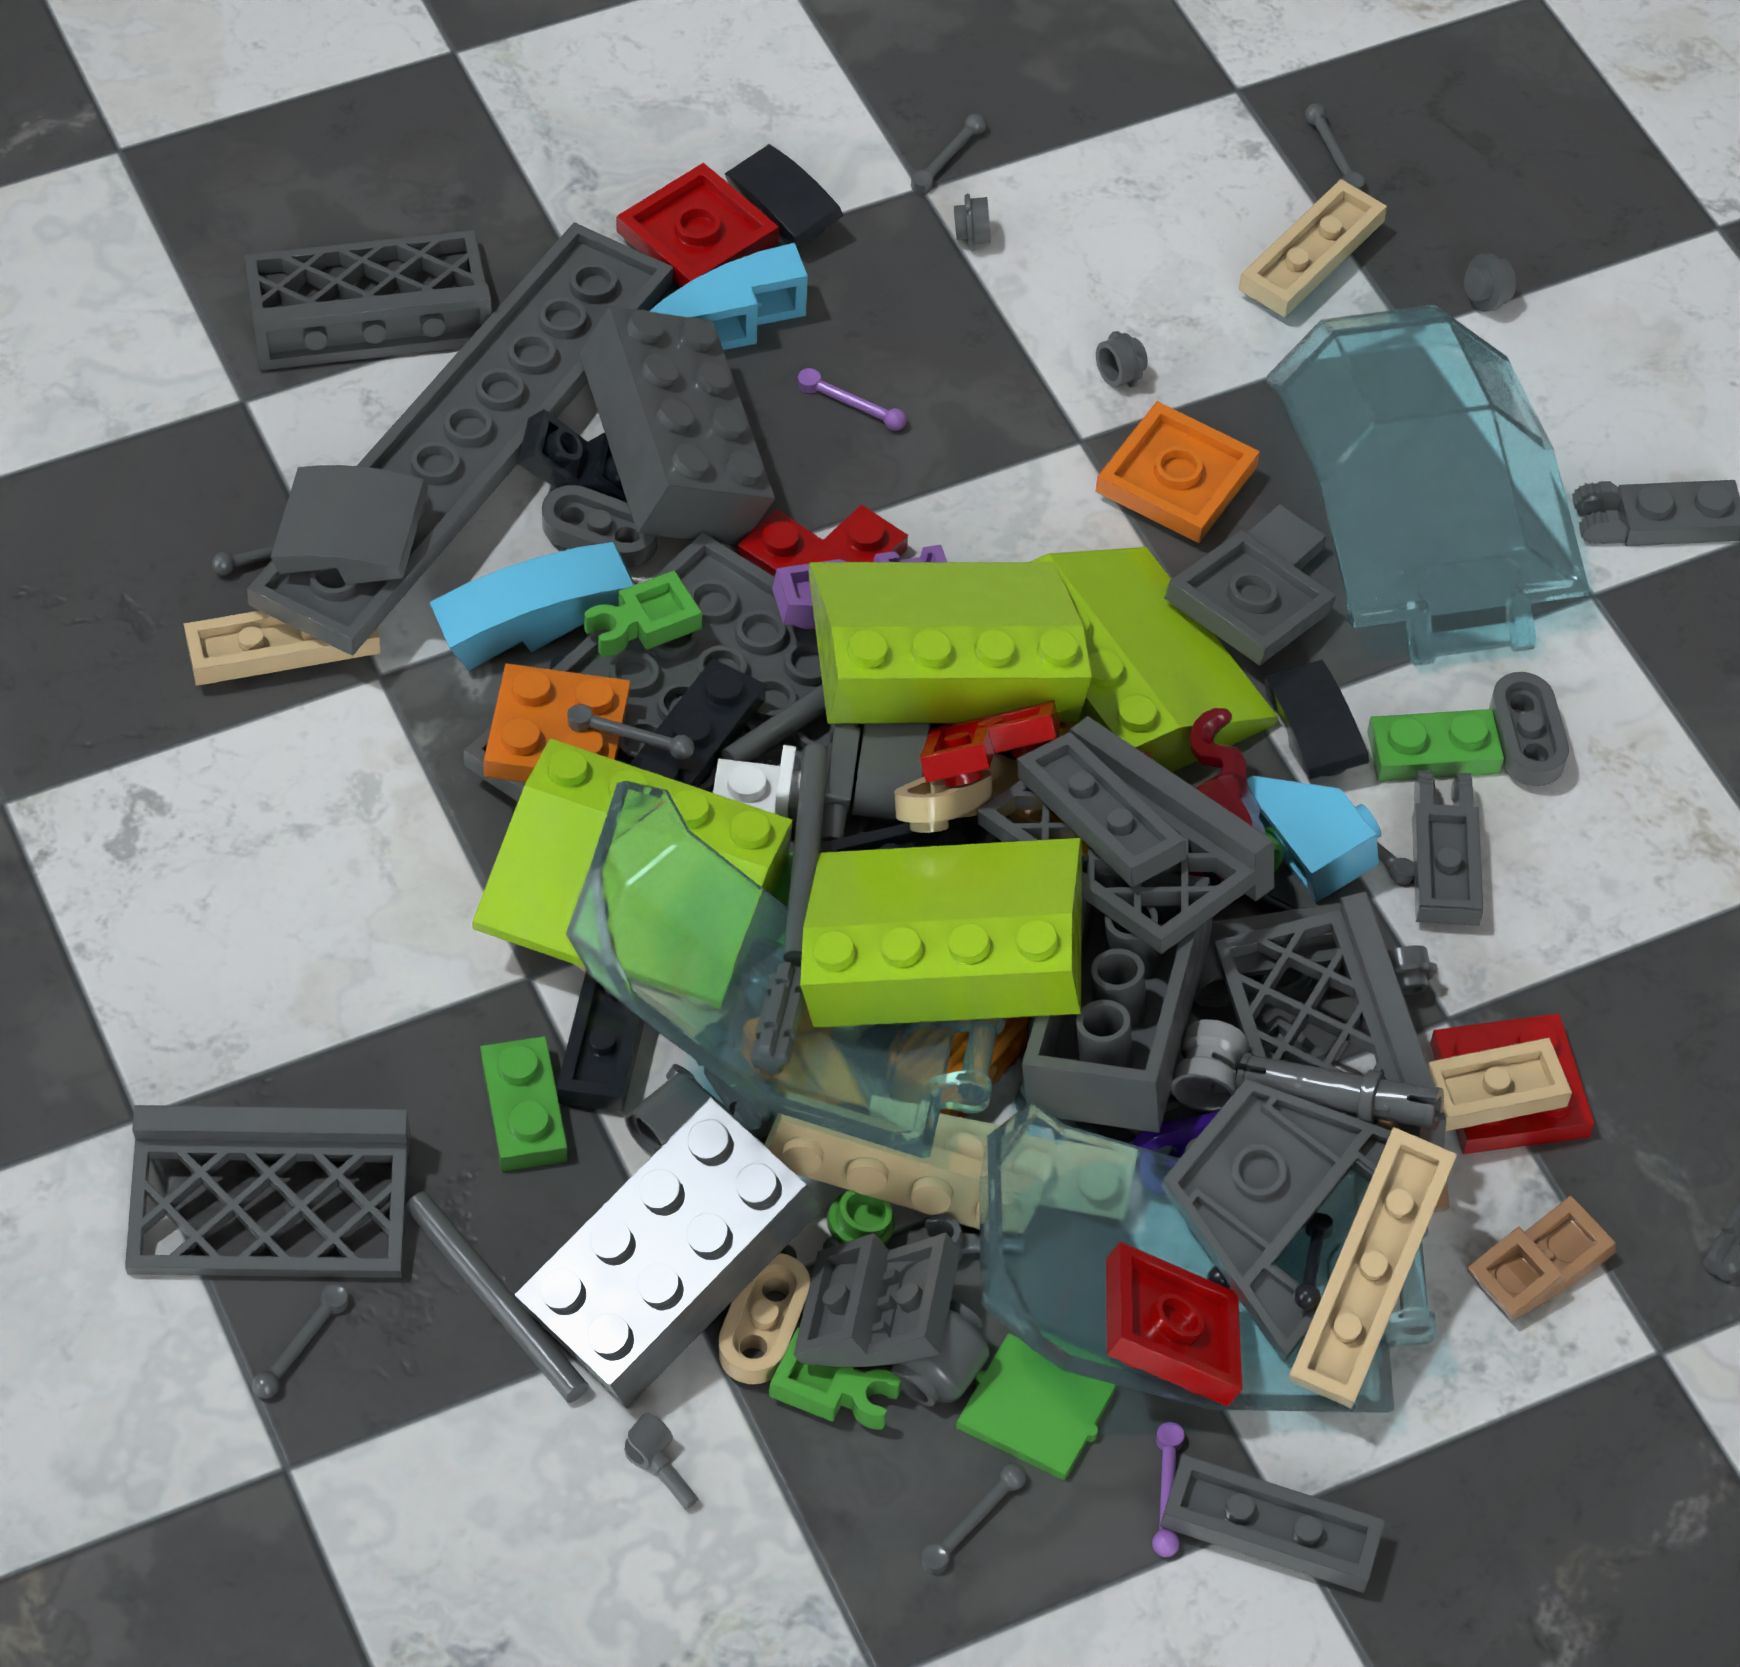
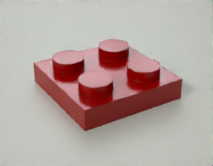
M704 162L616 216V232L639 252L672 266L673 282L680 288L693 279L726 263L767 250L779 241V226Z
M1559 1013L1433 1030L1430 1047L1434 1060L1550 1038L1572 1092L1568 1106L1564 1108L1455 1129L1462 1154L1581 1139L1591 1136L1595 1123Z
M1119 1242L1106 1258L1107 1355L1131 1368L1141 1369L1176 1384L1192 1394L1204 1396L1228 1407L1243 1390L1239 1302L1237 1295L1231 1289L1123 1242Z

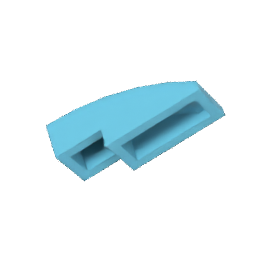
M795 243L753 253L697 277L664 298L649 312L713 321L723 350L757 344V325L806 316L808 276Z
M613 542L551 553L502 568L468 582L429 603L449 648L467 670L470 671L522 641L531 653L584 624V613L588 609L603 604L618 605V591L635 584L618 548Z

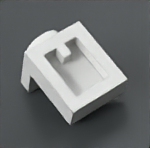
M783 745L780 766L718 758L713 793L788 818L790 808L798 809L801 770H794L796 746Z

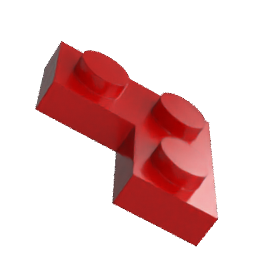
M861 504L826 538L821 539L776 509L738 544L737 554L775 577L777 568L809 564L810 562H824L837 559L846 562H874L875 554L893 551L901 556L907 551L908 534Z
M1055 701L930 729L920 755L926 783L943 779L945 786L953 787L974 782L982 777L981 770L990 768L994 753L1010 750L1012 757H1021L1047 744L1048 741L1057 739L1060 721Z

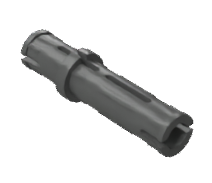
M1246 1052L1241 1058L1240 1065L1247 1067V1071L1238 1069L1236 1090L1245 1079H1249L1329 1109L1357 1115L1360 1120L1374 1125L1379 1120H1385L1436 1131L1440 1118L1434 1117V1113L1442 1114L1444 1091L1442 1088H1431L1387 1080L1386 1076H1384L1385 1073L1381 1071L1369 1070L1366 1075H1359L1255 1056L1253 1053Z

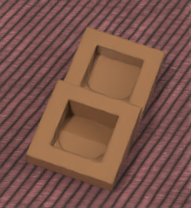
M1570 1195L1525 1232L1518 1226L1467 1267V1272L1513 1321L1554 1298L1600 1266L1616 1253V1242Z

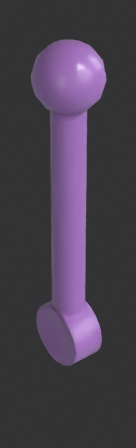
M806 368L798 374V388L804 393L819 391L883 420L886 427L891 431H899L907 423L906 414L901 409L893 408L887 410L821 380L820 373L815 369Z
M1173 1422L1162 1424L1158 1428L1156 1435V1445L1162 1450L1159 1531L1152 1538V1547L1155 1553L1161 1557H1171L1178 1551L1180 1545L1178 1536L1172 1530L1160 1527L1176 1475V1452L1182 1447L1185 1436L1182 1427Z

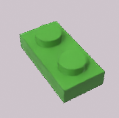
M1492 709L1370 717L1367 733L1378 781L1415 779L1418 770L1432 771L1433 778L1456 776V773L1483 775L1499 774L1501 772L1504 756Z
M546 1036L480 1046L481 1063L501 1172L568 1162L567 1144Z

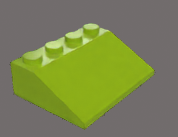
M1147 547L1048 553L1029 561L1055 562L1084 627L1092 679L1077 723L1089 716L1142 753L1147 751L1154 761L1170 772L1198 761L1191 753L1190 732L1194 722L1202 713L1208 710L1226 708L1232 715L1230 723L1215 735L1213 741L1216 744L1231 746L1277 725V714L1215 634L1164 599L1169 582L1172 579Z
M1055 562L809 563L808 574L828 724L958 723L1053 700L1055 701L1060 722H1078L1091 683L1092 674L1084 627Z
M550 738L524 785L474 915L472 929L676 1000L679 997L703 1005L705 1010L717 1013L789 862L792 819Z
M1081 838L820 853L803 926L800 986L813 1028L1081 1014Z

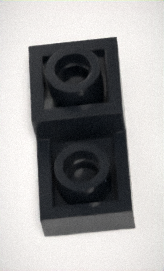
M770 144L724 173L728 184L754 206L761 209L762 213L778 225L780 236L795 243L797 246L819 237L826 227L843 217L840 206L819 183L791 158Z
M545 409L528 418L518 461L520 466L556 488L578 485L628 503L605 433L590 441H586Z
M1323 659L1264 676L1266 695L1287 727L1289 748L1310 780L1321 776H1335L1343 773L1346 769L1369 763L1368 752L1355 719Z

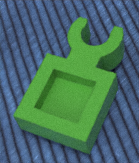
M675 570L618 591V607L607 604L597 605L584 613V630L587 635L603 629L610 630L598 636V652L601 657L619 654L626 648L628 641L639 638L647 650L702 629V612Z
M797 1327L770 1382L769 1397L832 1422L840 1407L843 1406L851 1409L857 1421L865 1427L876 1430L884 1429L887 1409L872 1404L868 1398L874 1394H883L888 1398L897 1400L900 1394L901 1379L894 1373L882 1369L863 1373L858 1371L859 1367L820 1366L800 1363L793 1355L800 1329Z

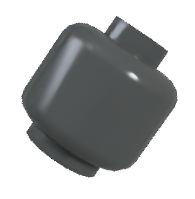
M951 1300L940 1354L919 1360L890 1364L892 1367L890 1372L901 1379L900 1390L911 1399L928 1407H933L936 1401L952 1403L960 1399L989 1356L987 1342L979 1332L983 1326L981 1319L965 1305Z

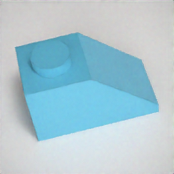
M1259 776L1247 778L1248 786L1260 807V821L1263 823L1264 828L1270 826L1274 829L1272 832L1273 837L1284 848V863L1315 903L1379 865L1377 838L1381 837L1380 827L1369 809L1363 804L1355 807L1341 788Z

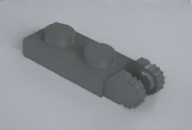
M1735 480L1625 484L1618 487L1611 481H1600L1596 484L1593 482L1590 484L1585 483V485L1575 489V493L1572 494L1574 509H1577V512H1582V514L1586 513V517L1581 518L1582 521L1579 522L1581 538L1589 543H1625L1626 546L1740 541V495Z
M1417 771L1414 785V811L1412 815L1416 922L1480 926L1483 915L1479 807H1474L1471 773H1456L1451 787L1453 805L1434 804L1435 781L1433 780L1432 771Z

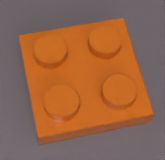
M1156 401L1097 476L1095 492L1200 543L1257 468L1260 451Z
M506 663L483 761L484 777L526 783L550 738L617 760L621 736L593 728L582 732L574 731L568 726L567 713L572 706L582 704L590 707L594 716L624 724L630 698V680Z

